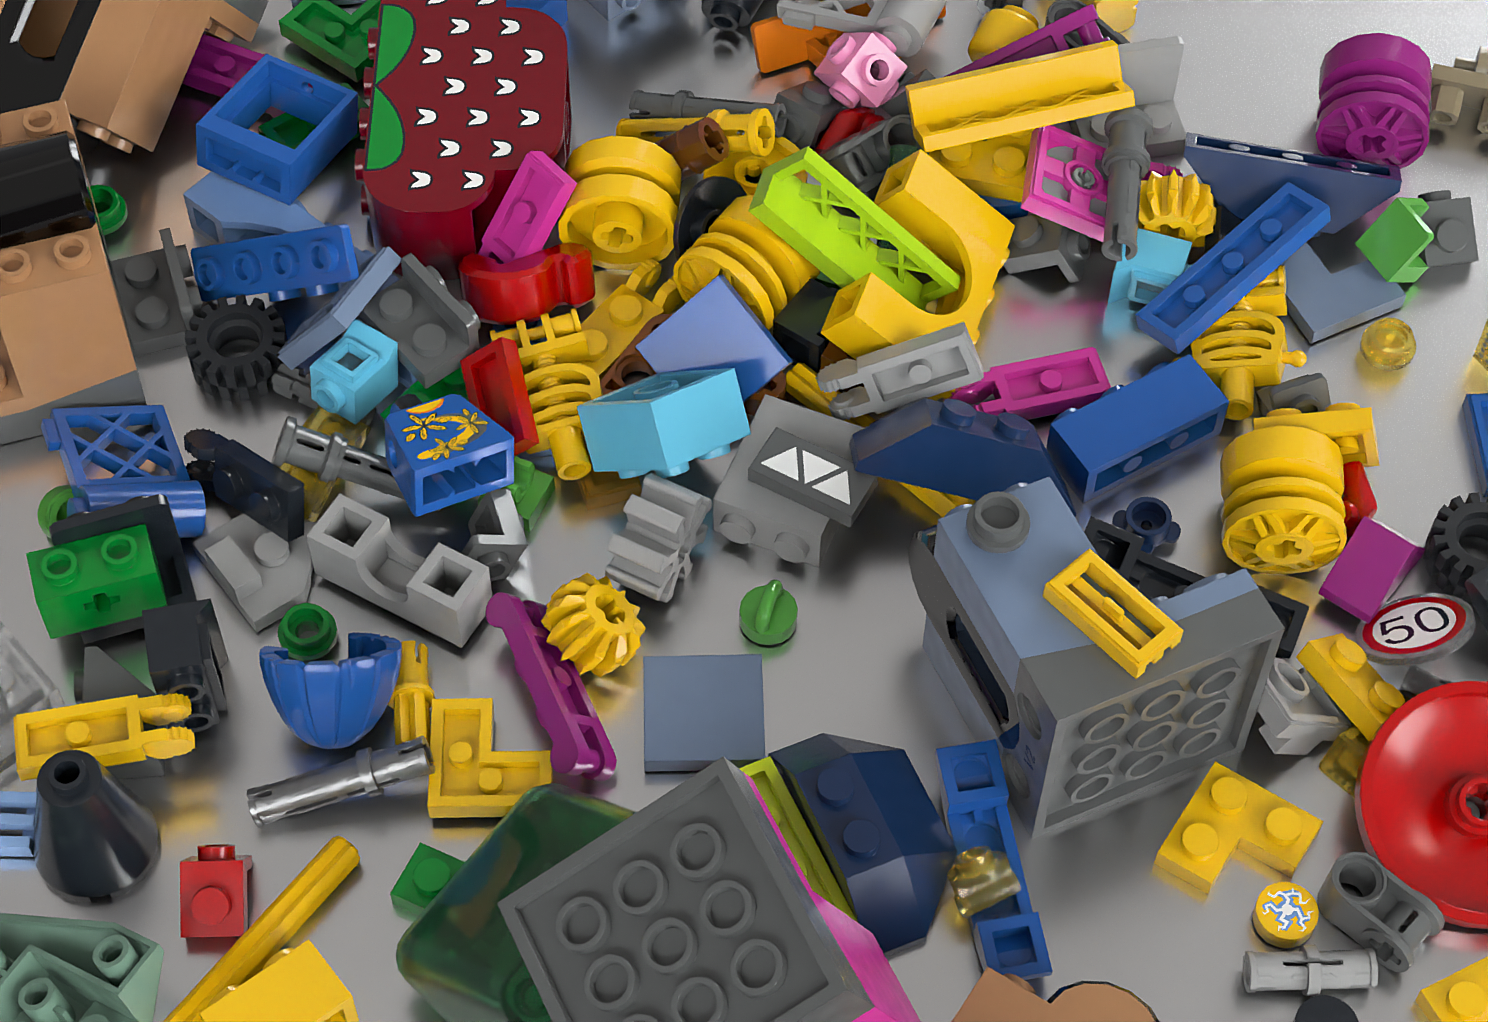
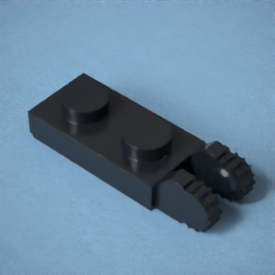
M196 428V430L186 432V435H184L185 450L197 459L187 463L186 469L190 480H197L203 491H215L217 497L287 542L304 536L303 482L234 439L228 440L220 434H215V431L204 428Z

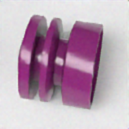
M1385 33L1360 34L1338 42L1325 54L1320 67L1318 91L1320 104L1317 109L1318 122L1315 134L1318 149L1323 155L1399 166L1400 169L1409 166L1423 155L1429 142L1430 133L1429 102L1431 99L1432 70L1430 58L1419 45L1396 35Z

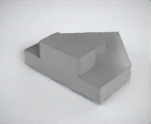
M240 514L193 542L196 555L256 633L282 618L293 606L307 602L313 570L307 535L317 522L304 521V536L287 542L247 515Z
M1275 657L1257 709L1265 722L1258 730L1274 754L1306 755L1322 740L1339 741L1352 729L1351 723L1343 711L1305 667L1297 670L1287 661Z

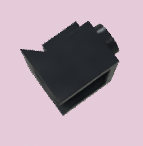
M211 598L142 610L149 674L156 694H183L191 700V715L183 719V721L167 724L168 729L180 726L192 729V732H199L210 728L213 724L220 723L219 711L227 710L221 668L229 659Z

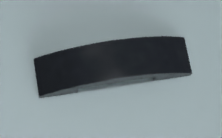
M1090 517L1084 533L1099 557L1148 600L1160 596H1166L1170 599L1182 594L1184 589L1193 583L1206 578L1141 551L1145 538L1095 517ZM1257 585L1285 627L1275 657L1290 658L1310 606Z

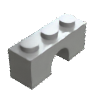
M340 493L307 535L315 574L461 648L486 615V606L492 597L488 566L439 542L427 558L421 557L407 549L394 536L390 527L389 517Z

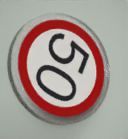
M1437 593L1417 594L1385 603L1369 624L1361 620L1355 631V640L1363 649L1369 661L1386 666H1406L1409 668L1413 665L1441 659L1461 648L1472 637L1476 621L1471 606L1460 598Z

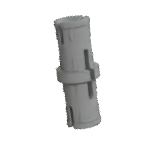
M1314 944L1301 945L1299 951L1290 952L1245 951L1243 956V980L1248 993H1254L1255 991L1301 990L1304 996H1318L1321 989L1366 988L1374 990L1378 983V964L1375 951L1372 948H1365L1364 950L1319 951Z

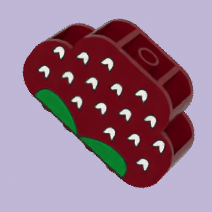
M381 0L378 27L369 28L368 55L369 59H374V66L365 67L364 96L365 99H370L369 107H361L359 114L361 140H366L365 149H356L355 152L356 181H364V184L361 186L362 216H370L376 252L383 247L387 248L389 246L401 258L412 253L424 267L428 265L433 266L443 280L459 279V262L471 253H479L483 245L481 240L526 154L530 151H543L563 171L565 169V163L570 157L572 128L567 38L562 27L550 16L529 8L507 7L506 0ZM400 262L393 272L403 276Z

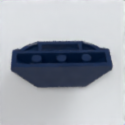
M1190 132L1186 133L1184 158L1203 184L1210 185L1211 193L1218 205L1224 206L1242 221L1287 182L1292 183L1329 205L1331 221L1313 237H1319L1321 232L1335 234L1400 192L1402 178L1399 166L1345 159L1204 136Z
M923 398L896 408L857 431L851 437L849 447L854 469L857 472L977 501L988 493L1003 492L1012 485L1018 483L1031 484L1050 476L1074 517H1076V511L1067 486L1034 425L1016 414L1003 412L996 416L976 411L971 405L956 399H946L944 402Z
M821 733L769 753L768 757L771 756L853 915L860 925L873 933L885 957L925 942L956 859L957 849L905 750Z

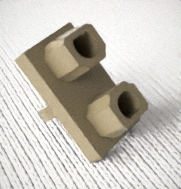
M1480 46L1475 60L1456 56L1453 67L1434 63L1432 68L1431 99L1429 102L1430 122L1454 125L1459 118L1461 106L1481 110L1476 129L1488 134V47Z

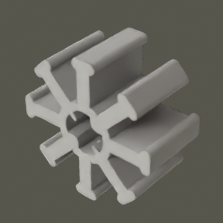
M651 473L643 481L644 486L641 496L638 497L632 494L623 508V512L627 514L628 522L623 530L618 533L614 532L611 536L607 551L615 555L610 564L605 568V576L657 601L661 600L666 603L674 594L673 590L677 578L685 581L693 567V563H690L689 554L694 546L698 543L702 544L705 540L708 525L703 524L702 521L707 512L711 510L712 502L710 498Z

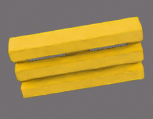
M1090 548L1044 585L1043 597L1135 679L1145 672L1146 666L1150 662L1155 664L1161 659L1166 648L1170 647L1172 649L1181 641L1184 630ZM1085 573L1156 636L1151 639L1124 615V610L1109 597L1104 598L1080 575Z

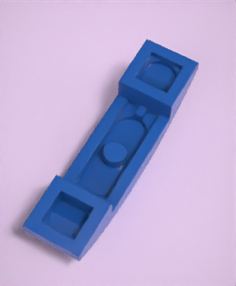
M996 739L936 749L937 773L947 831L957 849L954 865L969 926L983 971L988 966L1002 975L1006 973L1014 974L1024 980L1052 975L1053 970L1039 913L1032 910L1008 812L1007 802L1010 795Z

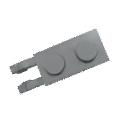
M961 322L856 357V360L846 358L837 361V363L825 366L824 369L820 370L817 373L816 380L821 391L824 390V393L836 392L838 389L843 390L863 383L864 387L859 386L850 389L848 392L837 394L829 402L830 405L828 407L834 418L849 420L851 417L855 418L874 411L876 414L904 406L915 400L932 397L981 381L984 378L983 366L965 322Z

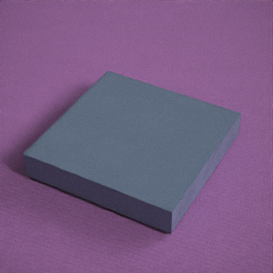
M762 654L643 656L645 772L703 770L721 757H725L737 768H741L766 758Z

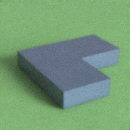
M1307 242L1281 264L1285 265L1286 271L1285 296L1287 312L1310 343L1403 306L1406 294L1397 282H1387L1369 260L1330 274Z
M389 246L387 248L383 247L358 266V279L345 282L327 304L304 320L279 350L278 358L290 370H293L344 332L400 264L401 257Z

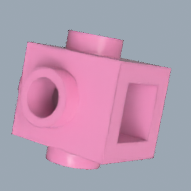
M876 31L843 33L830 46L826 57L814 74L830 87V94L844 106L852 109L855 107L878 108V106L886 103L896 93L899 87L897 80L908 66L894 54L897 50L895 45L884 35Z

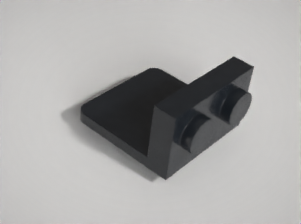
M165 495L138 496L129 499L123 504L101 510L78 512L68 516L66 519L54 522L49 527L53 545L57 546L146 524L158 562L167 605L197 601L170 504ZM143 616L80 632L84 644L138 630L144 628Z

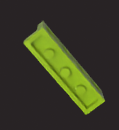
M809 146L763 169L748 211L839 287L843 288L872 272L923 311H925L927 303L958 290L961 277ZM806 170L821 183V186L804 183L794 174ZM832 205L850 208L860 216V219L841 215ZM870 238L889 241L898 251L880 248ZM908 270L927 273L934 280L922 284Z

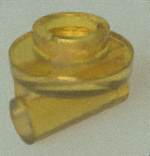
M985 845L973 847L960 853L955 858L956 865L947 874L955 894V904L964 918L1021 891L1020 883L1015 873L1011 870L1006 853L991 851L990 847Z

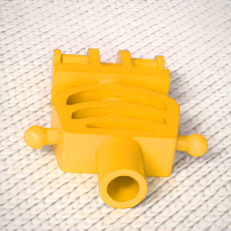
M1285 265L1278 266V269L1270 273L1190 344L1194 360L1229 400L1225 418L1243 420L1250 417L1254 411V387L1279 385L1282 380L1285 364L1302 367L1306 363L1307 357L1303 351L1295 350L1288 352L1284 324L1276 317L1287 316ZM1176 357V358H1174V359L1172 360V362H1174V361H1176V360H1178V359H1180V358H1182V357Z
M576 308L570 309L571 313L549 318L548 313L541 314L542 326L526 329L523 319L516 321L517 327L497 333L495 330L489 331L492 342L500 337L516 341L539 438V444L526 450V452L534 454L551 449L558 476L563 480H576L584 477L591 471V463L584 442L585 436L577 406L603 396L598 374L589 366L575 363L590 359L586 337L581 329ZM545 337L547 339V341L537 343L534 345H531L530 341H534Z

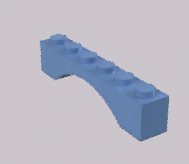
M212 171L183 193L191 228L213 244L333 225L329 222L323 224L309 214L297 198L289 206ZM353 245L358 266L374 255L368 250L361 251ZM392 273L375 294L400 279ZM340 282L339 288H341L345 284V282ZM398 360V381L409 388L417 379Z

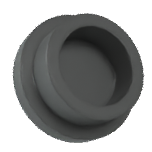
M1000 491L991 492L982 496L969 509L966 530L969 538L979 548L991 553H1008L1018 549L1026 541L1030 530V517L1022 502L1014 495Z

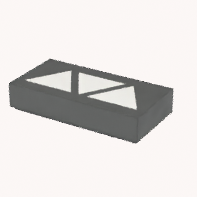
M778 427L774 429L748 468V480L848 527L852 526L878 484L877 476L855 471L853 462Z

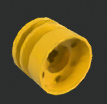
M753 196L737 197L708 229V233L702 234L675 263L674 281L680 296L685 302H688L713 279L723 274L769 331L777 315L810 278L816 279L820 270L748 211Z
M1279 425L1255 429L1236 437L1223 450L1220 461L1221 495L1224 500L1221 511V521L1223 523L1221 536L1222 546L1228 558L1241 567L1260 573L1288 575L1309 572L1325 566L1342 553L1347 541V533L1344 523L1346 516L1345 506L1341 498L1344 491L1343 457L1337 443L1325 434L1305 427Z

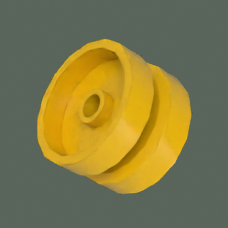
M606 136L589 140L573 150L565 163L564 171L577 182V185L558 220L559 238L563 243L583 244L592 252L593 265L606 269L634 270L646 259L651 258L659 262L668 257L674 248V225L678 207L680 206L681 169L673 156L657 144L628 136Z

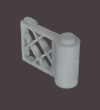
M779 0L776 7L777 17L782 18L785 25L812 30L815 25L848 33L876 31L887 37L895 45L897 50L894 54L896 56L910 57L916 55L922 48L947 0H824L813 5L797 3L798 0ZM867 3L871 8L867 17L849 14L844 11Z

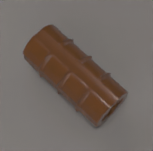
M704 117L689 126L685 125L683 129L669 136L665 135L663 139L654 143L671 154L681 169V184L684 180L696 174H702L704 170L722 162L729 156V145L720 125L709 117Z

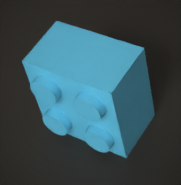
M735 368L660 372L577 406L594 472L618 471L619 478L621 479L640 476L652 470H655V474L661 478L684 473L690 469L688 461L697 457L699 460H706L723 456L731 452L730 443L751 434Z

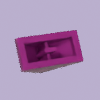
M1364 516L1323 582L1318 594L1369 624L1423 556L1426 548L1377 519Z

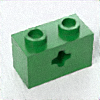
M146 524L26 553L36 604L50 639L141 617L142 610L168 606L158 562Z

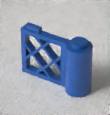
M163 405L51 409L50 419H42L41 430L48 451L59 450L74 498H69L67 517L78 512H93L123 504L129 499L138 496L161 494L168 498L179 538H194L202 535L206 522V505L203 489L197 480H190ZM136 425H152L155 435L147 441L126 430V428ZM87 427L100 434V436L93 443H90L71 433L70 428ZM113 441L136 454L126 462L104 449ZM148 459L167 469L170 475L152 476L139 469V467ZM92 462L115 475L112 478L86 479L84 469Z

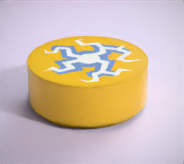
M1277 882L1267 886L1260 893L1253 909L1252 919L1257 933L1266 942L1280 948H1294L1304 944L1311 937L1318 921L1319 910L1314 897L1305 888L1291 882Z

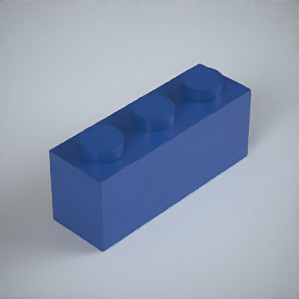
M1188 354L1172 363L1162 362L1154 366L1144 377L1126 386L1116 385L1111 387L1098 400L1080 409L1070 408L1059 414L1050 423L1046 449L1061 477L1079 500L1085 503L1220 434L1229 400L1194 358Z

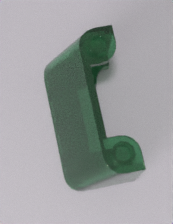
M550 783L529 789L520 797L404 932L397 944L395 956L398 970L403 978L447 1022H552L497 903L637 813V811L562 784Z

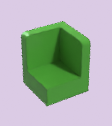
M1397 197L1355 242L1356 246L1387 282H1415L1429 268L1419 257V254L1434 238L1433 232L1420 218L1429 209L1428 204L1422 198Z

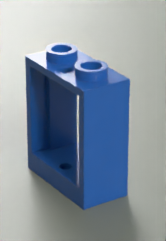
M265 54L196 123L197 165L290 206L357 134L358 92L269 54ZM270 106L317 126L295 150L248 130Z

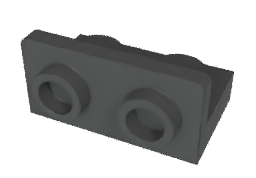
M170 227L159 230L163 244L162 249L110 261L135 357L186 345L185 332L186 330L191 331L189 321L193 316L202 318L200 309L203 305L198 287L195 285L186 288L184 278L194 276L186 244L174 245Z
M409 253L401 258L403 278L375 294L359 315L363 323L398 342V360L427 389L460 368V360L480 349L478 329L481 328V323L475 310L467 301L461 300L458 302L448 292L443 278L433 266L428 265L424 267L412 253Z

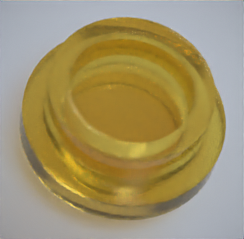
M1382 318L1374 322L1363 332L1360 340V351L1367 362L1379 369L1399 370L1409 365L1413 360L1416 352V341L1411 328L1405 322L1396 318Z

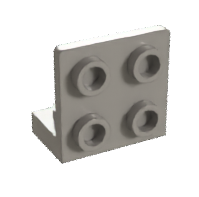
M1180 36L1160 39L1153 38L1146 41L1118 45L1122 79L1134 92L1135 106L1128 108L1138 109L1147 113L1153 121V133L1146 144V151L1150 154V158L1184 153L1186 132L1173 100L1184 50V44ZM1113 111L1070 120L1069 124L1073 135L1108 149L1109 138L1105 135L1104 124L1107 116Z

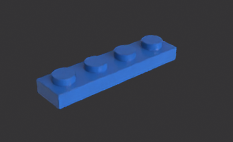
M1287 182L1136 313L1138 329L1174 353H1181L1331 221L1329 205L1292 183Z

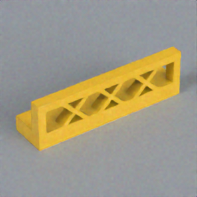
M1113 40L905 86L913 135L925 153L1135 106L1134 92L1122 79L1118 44Z

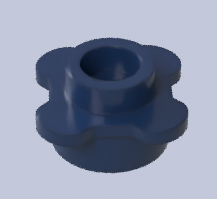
M1140 497L1133 500L1128 505L1126 511H1117L1112 519V525L1145 538L1141 551L1152 554L1153 548L1165 542L1175 543L1181 533L1179 524L1172 521L1169 507L1163 501L1154 497ZM1141 525H1148L1151 529L1145 530Z

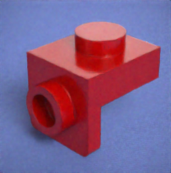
M234 844L197 846L198 856H190L180 861L181 938L242 936L248 930L247 870L252 868V855H236Z

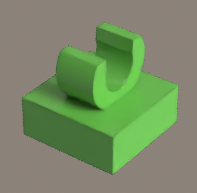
M514 456V484L500 489H510L517 512L523 518L525 531L531 532L555 490L554 476L536 470L533 462ZM485 494L480 495V497L478 498V505L480 504Z

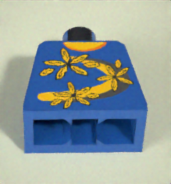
M406 394L399 397L392 404L390 414L384 420L386 461L415 517L514 484V437L461 395L450 394L423 403L418 396Z

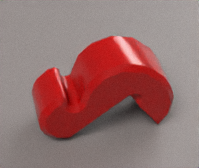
M561 243L504 264H498L495 259L475 253L465 256L459 262L458 271L462 300L467 301L472 306L481 322L512 325L516 324V321L524 319L525 323L541 319V314H549L558 306L582 307L589 303L596 295L592 252L583 244Z

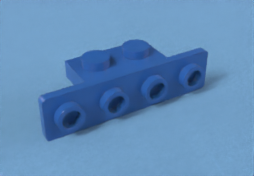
M346 223L192 248L190 252L195 281L201 301L203 302L214 301L226 297V299L235 298L236 295L249 296L268 293L269 301L275 302L302 296L301 288H305L307 297L337 292L340 290V282L356 280L359 277L358 263L353 248L350 228Z

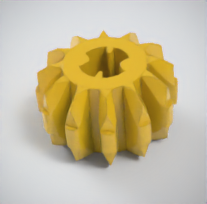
M1173 169L1170 175L1161 176L1152 171L1148 181L1141 180L1138 228L1192 242V247H1204L1205 236L1213 233V225L1216 224L1217 209L1214 207L1210 185L1199 184L1196 174L1180 177L1175 169Z
M587 572L579 578L572 579L568 584H562L551 595V600L546 604V614L541 619V622L550 631L546 642L557 646L562 652L561 661L567 659L573 661L580 675L591 670L593 674L601 678L606 673L613 672L620 665L624 666L635 656L636 650L641 646L640 637L646 628L636 618L640 608L630 604L625 598L626 589L617 591L613 588L607 576L597 580Z

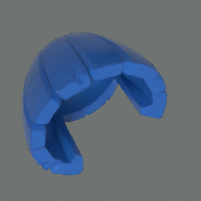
M359 632L348 633V659L339 660L338 665L333 661H310L305 664L303 661L289 660L288 648L264 646L259 652L260 667L270 698L290 731L307 744L323 749H341L361 740L376 725L384 713L399 677L402 643L394 637L389 638L387 635L380 636V634Z

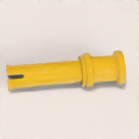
M757 108L751 114H730L725 109H716L706 116L712 118L720 125L728 140L729 154L730 152L752 151L755 156L766 157L771 153L775 142V124L772 114L768 109ZM704 117L622 118L617 124L616 136L636 137L655 143L663 139V137H656V132H677L683 129L685 125L689 126ZM744 130L745 133L744 135H738L737 132Z

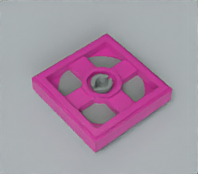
M1052 125L1035 128L1031 134L1021 208L1103 242L1108 176L1102 169L1101 161L1106 148Z

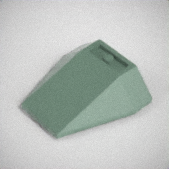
M0 913V1022H153L164 950L160 944L115 922Z

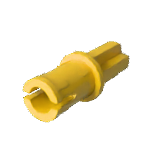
M402 641L400 673L393 695L388 703L391 709L394 710L395 744L399 745L424 736L430 747L429 708L432 707V699H435V692L429 686L428 647L420 643L417 646L418 656L416 657V641Z

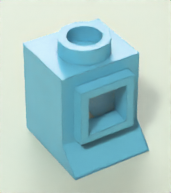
M1138 228L1137 254L1132 259L1127 260L1125 257L1126 245L1123 244L1122 261H1117L1113 272L1108 304L1124 298L1148 304L1192 266L1188 264L1192 242Z
M355 318L347 328L344 336L310 366L311 399L316 401L327 412L336 413L356 425L398 386V342Z

